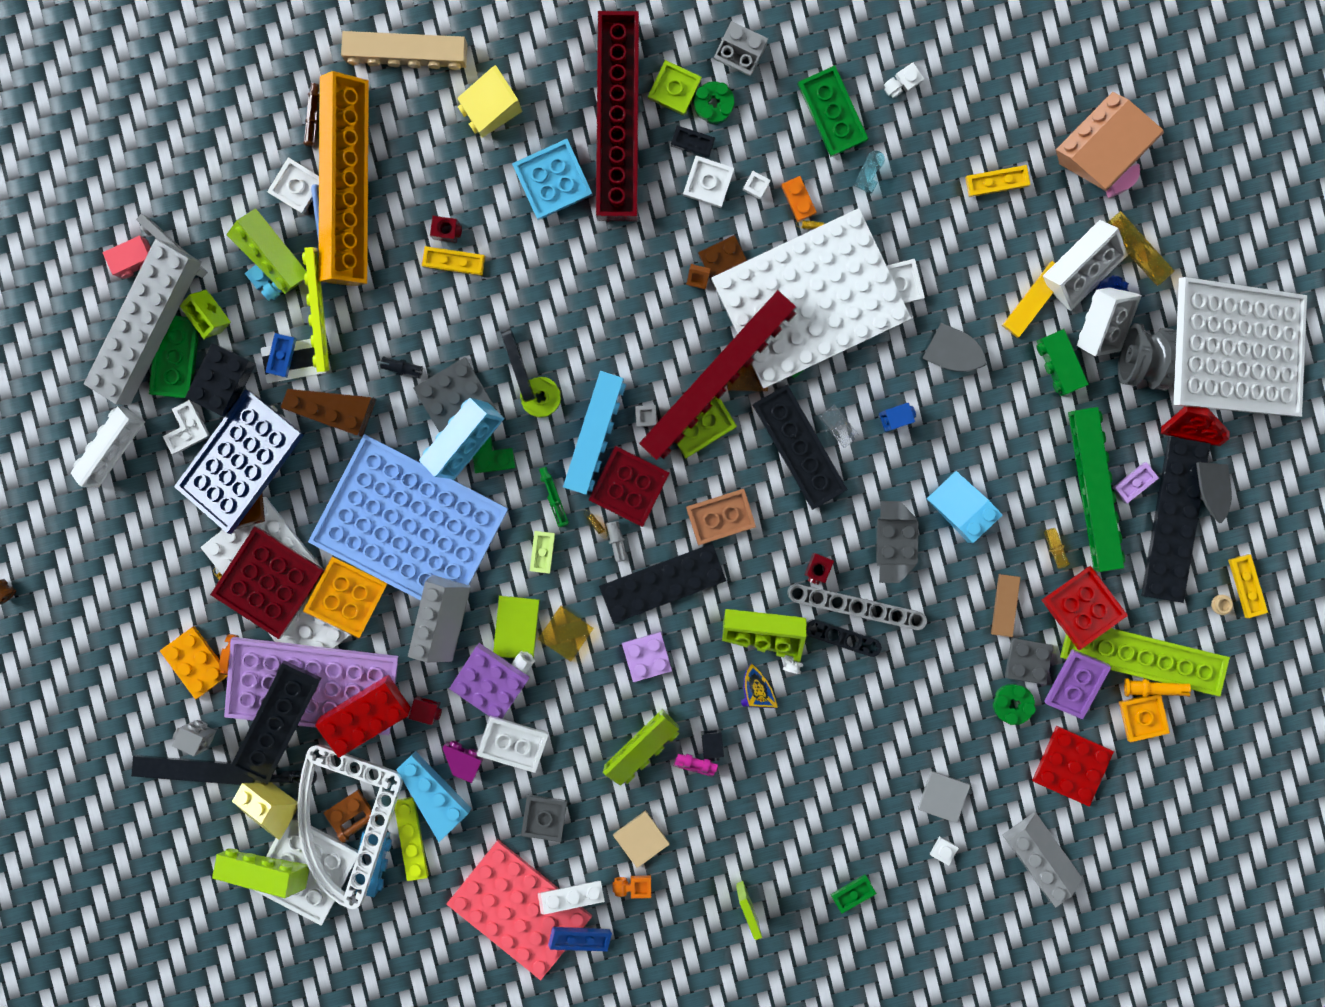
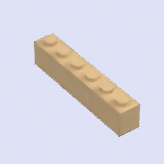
M342 31L341 56L350 65L367 63L370 66L388 64L391 67L408 65L411 68L428 66L431 69L448 67L452 70H460L461 68H466L467 42L465 37Z

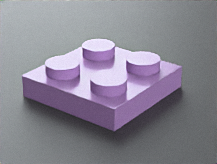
M661 632L622 643L633 682L672 671Z

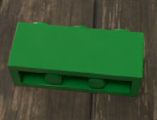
M1065 329L1036 341L1038 344L1036 345L1037 351L1046 362L1044 366L1046 372L1052 376L1054 381L1052 384L1056 393L1063 396L1089 385Z

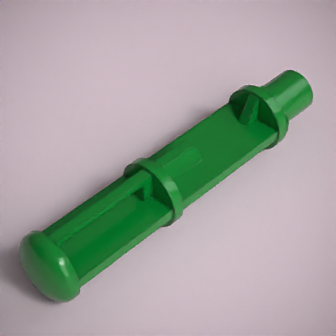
M547 467L540 468V480L545 482L549 492L547 498L557 526L565 527L569 524L552 475L548 473Z

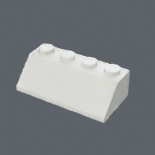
M1099 220L1043 275L1046 285L1068 310L1072 311L1128 256L1119 228Z
M117 406V408H114L109 413V419L105 425H102L97 430L95 439L88 443L84 455L77 459L73 465L74 469L71 474L81 487H100L145 423L143 419L125 407Z

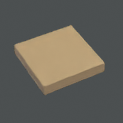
M646 810L613 834L636 868L670 844Z

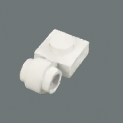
M911 63L896 73L895 77L897 80L894 77L884 84V90L888 96L895 98L903 92L902 87L905 92H908L923 82L924 78L915 64Z

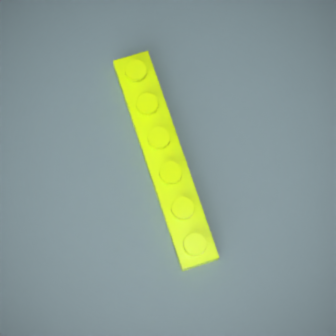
M308 247L304 248L305 252L302 254V260L307 269L304 280L309 289L306 300L307 305L311 309L308 320L310 327L313 329V335H311V346L315 349L313 366L317 372L329 371L330 368L321 282H318V248Z

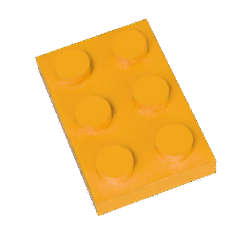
M195 626L160 650L195 700L228 677V675L221 674L219 658Z

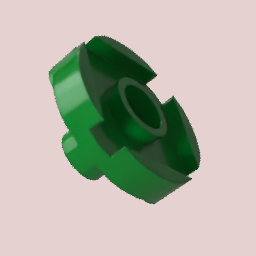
M723 82L705 83L697 89L694 98L695 112L700 119L702 118L709 124L724 122L734 108L733 93L727 84ZM712 98H715L720 102L717 103L716 108H713V105H709L708 103L711 101Z
M1006 684L997 690L993 709L1000 720L1010 725H1019L1025 723L1035 713V700L1027 688L1016 684ZM1012 699L1019 702L1016 709L1009 708Z

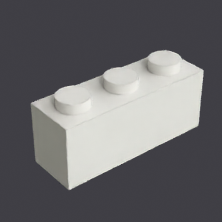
M601 881L538 893L541 914L605 902Z

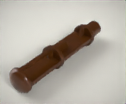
M311 83V89L308 93L305 137L303 144L307 147H314L316 145V128L318 124V113L316 111L317 101L320 98L319 84Z

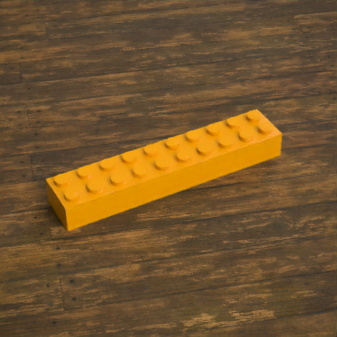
M335 71L320 76L318 282L359 286L367 284L369 80Z

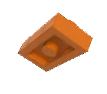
M800 176L781 184L797 222L817 213Z

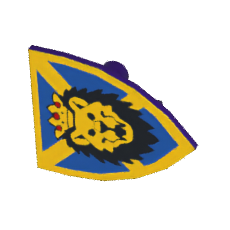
M751 663L744 676L745 698L741 700L742 706L777 709L778 706L772 688L762 673Z

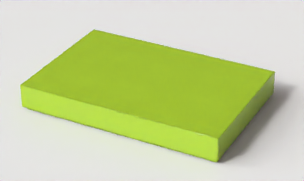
M715 398L711 402L712 408L706 414L701 413L697 418L699 422L692 429L688 428L683 433L685 437L678 444V447L685 458L690 457L737 427L721 399Z
M499 595L493 649L495 654L500 657L516 658L523 651L530 653L534 659L540 599Z
M741 881L736 883L739 903L753 938L758 940L762 938L758 917L744 882Z

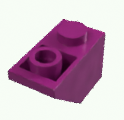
M447 741L442 749L453 776L472 783L484 758L477 756V750H467L462 748V744L456 741Z

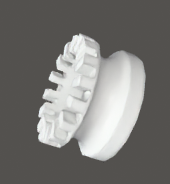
M785 659L786 666L783 667V670L801 674L800 667H803L802 663L796 661L794 663V661Z

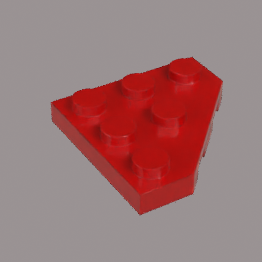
M1185 406L1161 426V434L1210 443L1216 446H1221L1230 437V431L1209 408Z

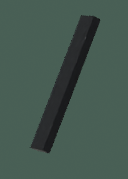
M143 755L133 756L132 777L234 785L255 783L252 777L230 768L232 762Z

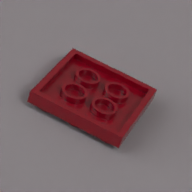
M615 446L589 501L643 527L670 473Z

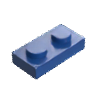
M277 333L274 334L266 373L288 377L296 338Z

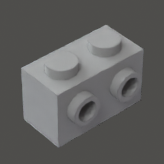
M193 721L177 728L173 735L174 742L172 747L196 756L209 749L216 730L207 727L208 724L203 721Z

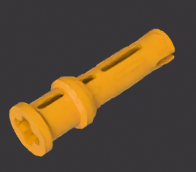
M1129 678L1124 680L1125 697H1129V695H1142L1143 697H1149V695L1190 697L1191 695L1189 693L1191 692L1190 683L1149 682L1147 679L1131 681Z

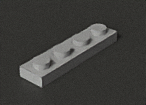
M140 214L136 219L141 224L140 229L150 236L152 234L156 239L169 242L186 252L149 217ZM200 265L196 275L203 278L208 272Z

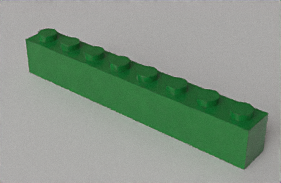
M1098 407L1068 412L1093 570L1103 572L1124 568L1125 554L1121 551L1122 535L1118 531L1117 526L1119 516L1114 508L1116 497L1111 489L1113 479L1107 464L1109 463V454L1105 451L1104 445L1106 435L1101 427L1103 416Z

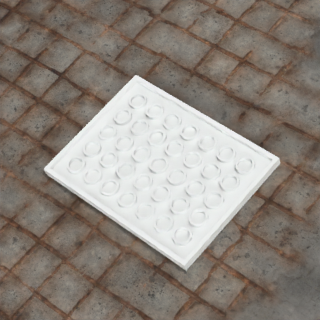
M859 208L711 278L737 334L777 290L797 307L795 317L789 323L785 321L780 326L782 331L775 338L773 336L767 341L769 345L762 353L757 352L752 357L754 359L752 367L763 389L911 319Z
M1188 277L1179 278L1174 405L1302 417L1307 295Z

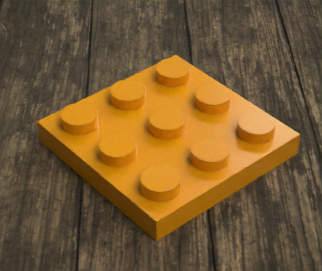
M331 557L303 612L356 638H360L388 583Z

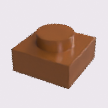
M691 264L686 285L706 289L711 268Z

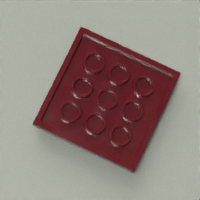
M254 526L210 595L277 639H281L325 570L258 526Z

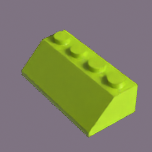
M662 709L604 764L603 773L620 786L624 782L628 784L635 777L634 773L639 768L643 770L650 763L648 759L653 754L655 756L660 754L665 748L663 745L668 740L672 742L679 735L677 732L679 725Z

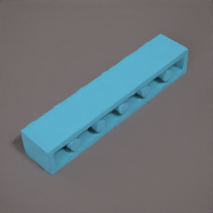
M600 371L563 485L564 488L586 495L588 491H593L595 480H592L594 472H599L602 461H599L601 453H605L608 444L605 438L607 433L611 434L614 423L611 422L613 414L617 415L620 403H617L619 395L623 396L626 384L623 383L624 378Z

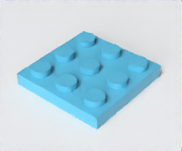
M568 139L512 163L537 220L593 196Z

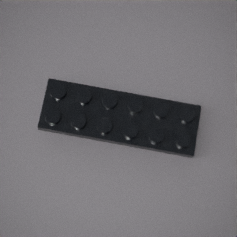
M788 384L752 404L812 510L848 490Z
M713 543L599 585V588L614 624L726 582V578Z
M284 660L230 768L268 785L322 678Z

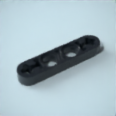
M511 328L503 330L501 335L525 403L534 400L535 396Z
M811 619L806 623V633L812 638L870 657H875L881 652L880 642L872 637L817 619ZM817 623V627L823 630L824 625L827 626L824 631V638L820 637L822 633L818 631L811 634L812 631L809 629V626ZM832 629H836L839 632L838 639L834 641L828 638V632ZM852 635L858 638V643L854 647H850L847 644L848 637ZM862 638H865L864 643L869 645L875 642L874 645L877 649L869 653V649L862 646V650H859L862 645Z

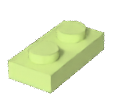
M534 531L530 571L550 574L555 533Z

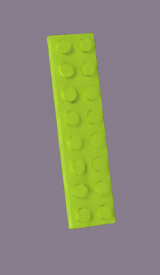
M1110 628L1081 650L1076 648L1066 634L1060 656L1067 659L1071 650L1074 649L1111 666L1110 670L1162 683H1190L1191 690L1219 697L1221 696L1230 659L1227 656Z

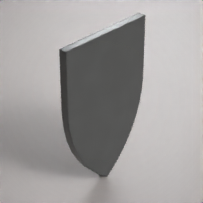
M943 323L940 324L922 358L942 368L957 372L972 371L987 365L981 347L971 336Z
M1198 462L1196 465L1201 499H1203L1213 518L1220 524L1227 517L1232 500L1228 464Z

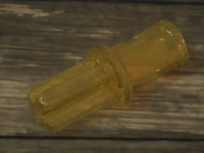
M1056 528L1045 530L1044 534L1050 547L1049 552H1052L1057 568L1070 565L1064 551L1065 545H1062Z

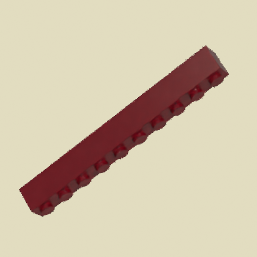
M777 290L639 444L656 460L660 458L664 460L672 451L670 447L674 443L678 445L685 437L683 433L688 428L692 429L699 422L697 419L701 413L706 414L713 406L711 402L715 398L720 399L727 391L725 387L729 382L733 384L741 376L739 371L743 367L747 369L754 362L752 357L757 352L762 353L769 345L767 343L771 336L775 338L782 331L780 326L785 321L789 323L795 317L797 307Z

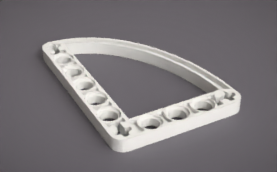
M318 744L312 746L307 751L299 784L298 829L301 847L309 870L320 888L338 904L349 909H356L364 902L403 780L398 771L347 753L340 757L341 764L338 767L334 766L331 759L336 754L332 748ZM319 750V754L328 756L327 758L319 757L316 759V755L313 752ZM352 762L359 764L360 770L358 773H353L350 770ZM316 765L380 787L346 892L340 889L323 869L313 842L310 823V796ZM372 768L376 769L379 773V777L376 780L369 777V771ZM395 776L394 780L397 781V783L392 785L390 791L384 790L390 788L391 781H389L388 778ZM383 795L390 796L391 804L389 806L382 804L381 798ZM378 814L382 815L385 819V823L382 826L377 825L375 822V817ZM370 834H375L378 837L377 845L369 843L368 838ZM363 854L371 856L372 862L370 865L363 863ZM359 873L365 876V883L362 885L358 884L355 879ZM356 889H359L356 894L358 901L352 903V898L350 897L355 894Z

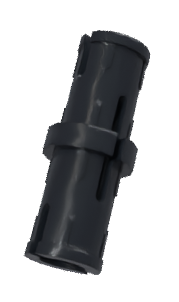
M385 356L381 359V362L389 363V365L380 363V369L394 371L398 375L402 376L405 374L418 379L422 376V373L415 372L414 370L423 372V366L406 363V360L402 359L400 361Z

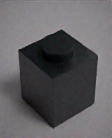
M721 729L701 731L704 759L711 760L710 762L719 761L720 757H724Z

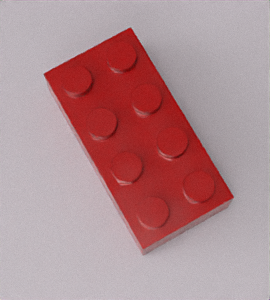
M387 675L321 715L315 726L337 757L340 758L409 715L411 706L390 676Z

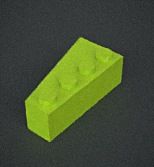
M256 208L236 220L226 235L275 283L278 289L286 294L304 281V275L307 271Z
M228 848L216 854L212 879L287 898L306 889L309 867L304 863L238 852L237 849Z

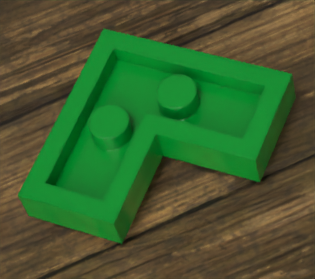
M491 436L473 456L475 474L516 468L513 448L493 451Z

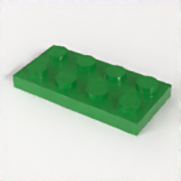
M835 65L798 82L797 85L830 158L868 141L867 134Z
M174 316L152 360L149 386L150 395L185 398L194 380L199 332L188 317Z

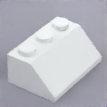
M1114 288L1096 290L1092 297L1089 312L1085 317V324L1079 334L1077 346L1094 356L1121 351L1142 295Z

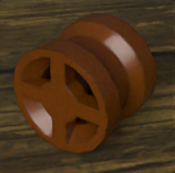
M5 579L0 580V604H3L16 593L13 587L8 586V582Z

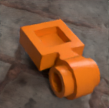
M651 875L631 876V883L625 877H616L612 883L615 896L623 897L628 892H631V899L651 898Z

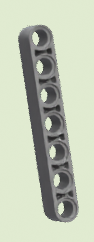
M793 584L787 590L788 597L793 602L914 630H921L927 624L926 616L912 609L802 584ZM795 588L802 589V596L798 599L792 596ZM816 592H820L822 595V600L819 603L812 601V596ZM835 597H840L842 600L841 605L834 608L832 600ZM856 601L861 603V609L858 612L852 610V604ZM875 606L881 608V613L878 616L872 615V609ZM899 610L901 613L900 619L893 621L892 613ZM915 615L920 616V623L918 625H913L911 622L912 617Z

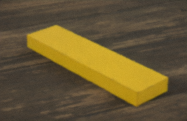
M1051 261L1002 324V327L1015 337L1021 336L1053 294V291L1046 285L1043 275L1055 262Z

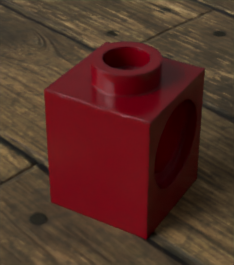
M432 216L430 237L433 240L457 243L458 238H461L462 226L459 221L454 218ZM445 226H452L450 233H442V229Z
M813 553L804 575L808 576V581L814 584L826 583L834 560ZM817 564L823 566V573L821 575H815L813 572V568Z
M417 696L413 700L408 719L433 725L441 717L442 709L439 708L441 702Z

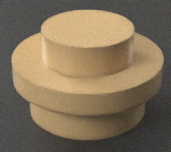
M1217 595L1213 598L1211 606L1215 613L1226 615L1232 610L1233 602L1226 595Z

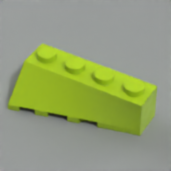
M725 609L722 641L743 647L755 646L757 651L776 652V656L784 658L787 655L793 657L794 661L800 662L806 640V618Z

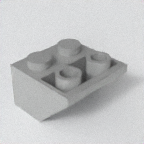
M731 21L713 59L751 76L765 51L768 38Z

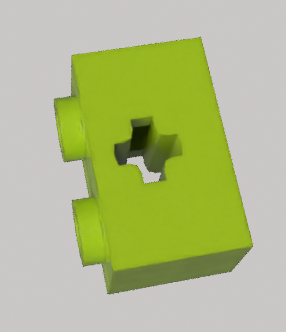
M207 289L189 294L180 305V308L203 339L222 333L231 323Z

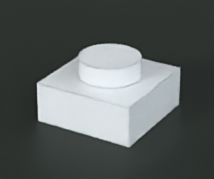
M752 171L743 191L761 200L770 180Z
M939 836L930 855L949 866L959 848Z

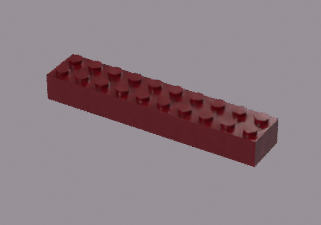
M598 11L597 221H637L639 11Z

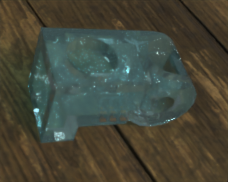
M876 150L869 153L853 186L872 194L878 183L873 178L885 162V156L882 152Z

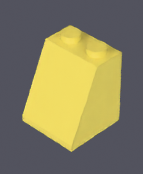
M496 65L457 98L460 103L457 106L464 117L468 116L471 120L468 124L474 134L479 133L482 138L522 113L517 97Z
M242 783L232 800L249 818L278 840L282 838L298 809V802L273 783H268V785L265 783Z

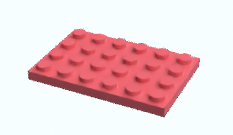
M500 840L495 842L446 904L539 980H542L565 951L550 950L548 943L552 927L583 928L592 918V915L583 907L541 914L538 893L559 888Z

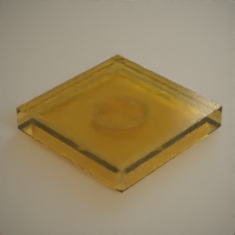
M560 606L538 640L571 662L594 628L563 606Z

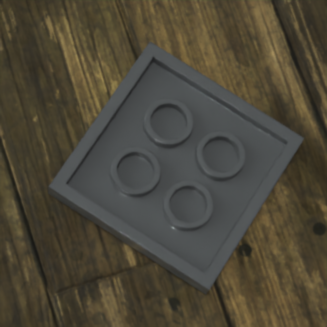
M466 357L413 387L439 432L446 428L450 418L459 412L463 402L469 398L488 402L497 410Z

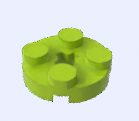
M547 377L530 379L534 396L537 393L544 392L546 400L538 403V398L535 397L534 400L525 403L520 392L523 408L535 417L550 416L558 409L561 402V392L558 386Z

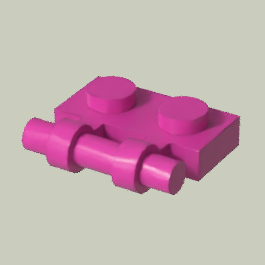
M678 754L673 766L713 777L717 771L718 764L711 763V760L708 759L700 760L693 758V755Z

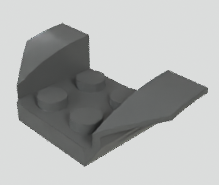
M881 501L880 517L877 519L876 563L877 566H880L879 583H900L918 563V521L901 501Z

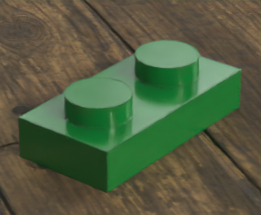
M866 874L833 892L831 897L841 914L877 893Z

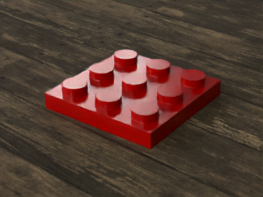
M1091 566L1041 600L1078 650L1087 646L1128 616Z
M1056 725L1032 781L1090 807L1114 751Z

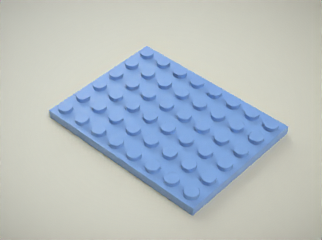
M364 434L308 542L421 601L425 581L431 575L470 585L509 509L453 479L435 477L422 463Z

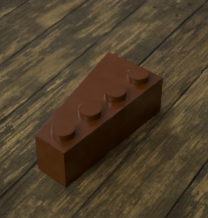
M287 389L281 408L363 437L377 399L364 396Z

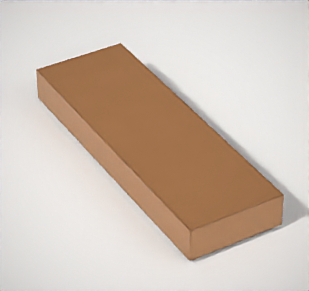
M998 575L991 629L992 635L1013 637L1020 577Z

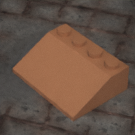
M1112 92L1056 149L1058 161L1061 166L1107 191L1164 133V130L1130 100Z

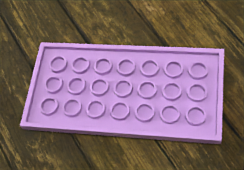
M232 637L224 717L254 720L282 662L285 660L322 678L298 726L316 727L315 724L321 715L385 676L389 675L394 684H396L399 656ZM389 727L388 729L384 730L379 734L389 735L391 727Z

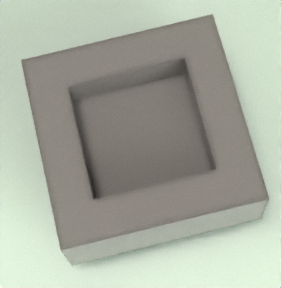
M656 405L635 406L637 427L655 426L657 424Z

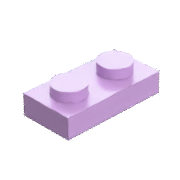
M1144 462L1112 488L1124 503H1129L1159 479V477L1148 463Z

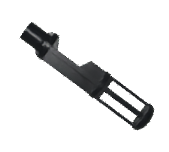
M283 771L281 775H272L269 783H300V781H294L295 779H301V775H295V773H302V771ZM314 771L312 783H315L317 780L316 771Z

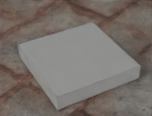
M930 771L918 810L957 823L970 784Z

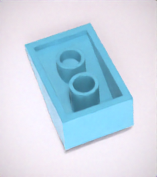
M957 471L926 498L967 543H974L1003 516L984 495Z

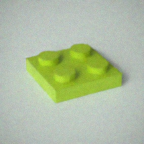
M665 60L648 95V99L685 116L702 77Z

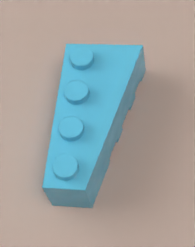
M416 751L396 769L438 842L463 820L472 809Z

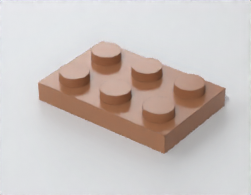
M744 489L686 507L698 545L756 527Z

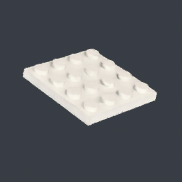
M292 818L280 840L275 838L266 857L307 864L301 847L297 818ZM311 826L314 846L321 865L329 878L342 889L355 864L359 850ZM310 870L306 889L287 898L256 891L321 926L335 902L320 888Z

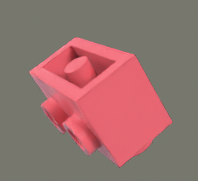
M139 235L102 253L112 275L125 279L133 276V272L141 269L151 246L147 239Z

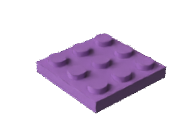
M478 643L449 689L488 716L502 719L530 677L481 643Z

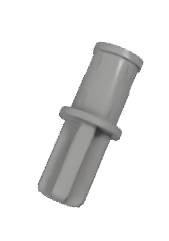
M619 521L607 523L606 526L610 536L609 544H612L616 562L625 561L627 559L623 544L625 539L622 538Z

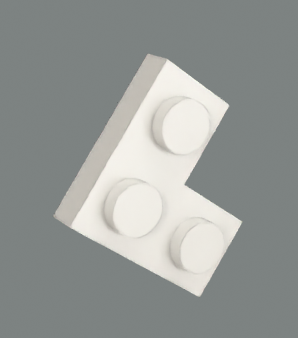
M189 400L172 409L180 428L163 436L172 455L211 437L192 401Z

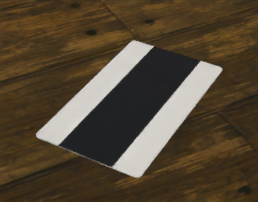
M311 339L296 341L287 378L265 372L266 382L272 383L326 373L327 371L317 372L313 366L315 349L311 346ZM271 346L261 348L264 371H266Z

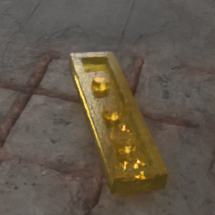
M1121 211L1107 222L1119 228L1128 255L1156 286L1160 285L1174 272L1173 268Z

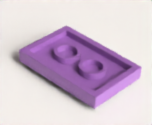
M1072 649L1045 698V703L1083 719L1108 675L1111 666Z

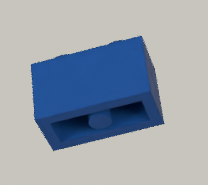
M908 402L879 413L884 431L887 432L914 423L916 412L914 407L910 406Z

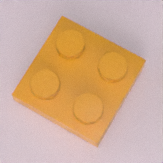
M1161 695L1141 696L1119 701L1127 741L1134 742L1170 734Z

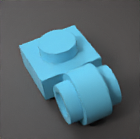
M254 265L245 273L257 290L260 291L263 288L261 293L268 301L271 299L275 300L280 296L282 290L278 289L274 282L270 283L272 280L257 265Z

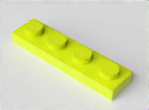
M413 797L397 799L394 809L407 881L427 878L428 870L416 802Z

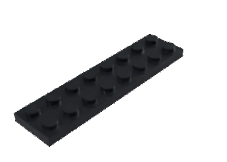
M1168 437L1141 596L1184 603L1201 505V492L1196 463H1208L1210 443Z

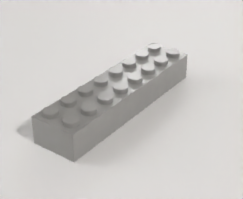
M158 239L154 240L84 385L115 404H131L202 263L201 261L169 242Z

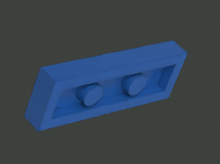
M552 927L548 946L550 950L608 951L612 932L610 929Z

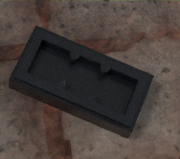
M677 125L671 141V147L709 159L715 137Z

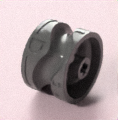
M1134 323L1129 328L1119 355L1118 377L1120 383L1137 386L1145 379L1148 381L1150 389L1168 390L1175 380L1177 330L1160 328L1156 334L1150 335L1145 331L1143 324Z

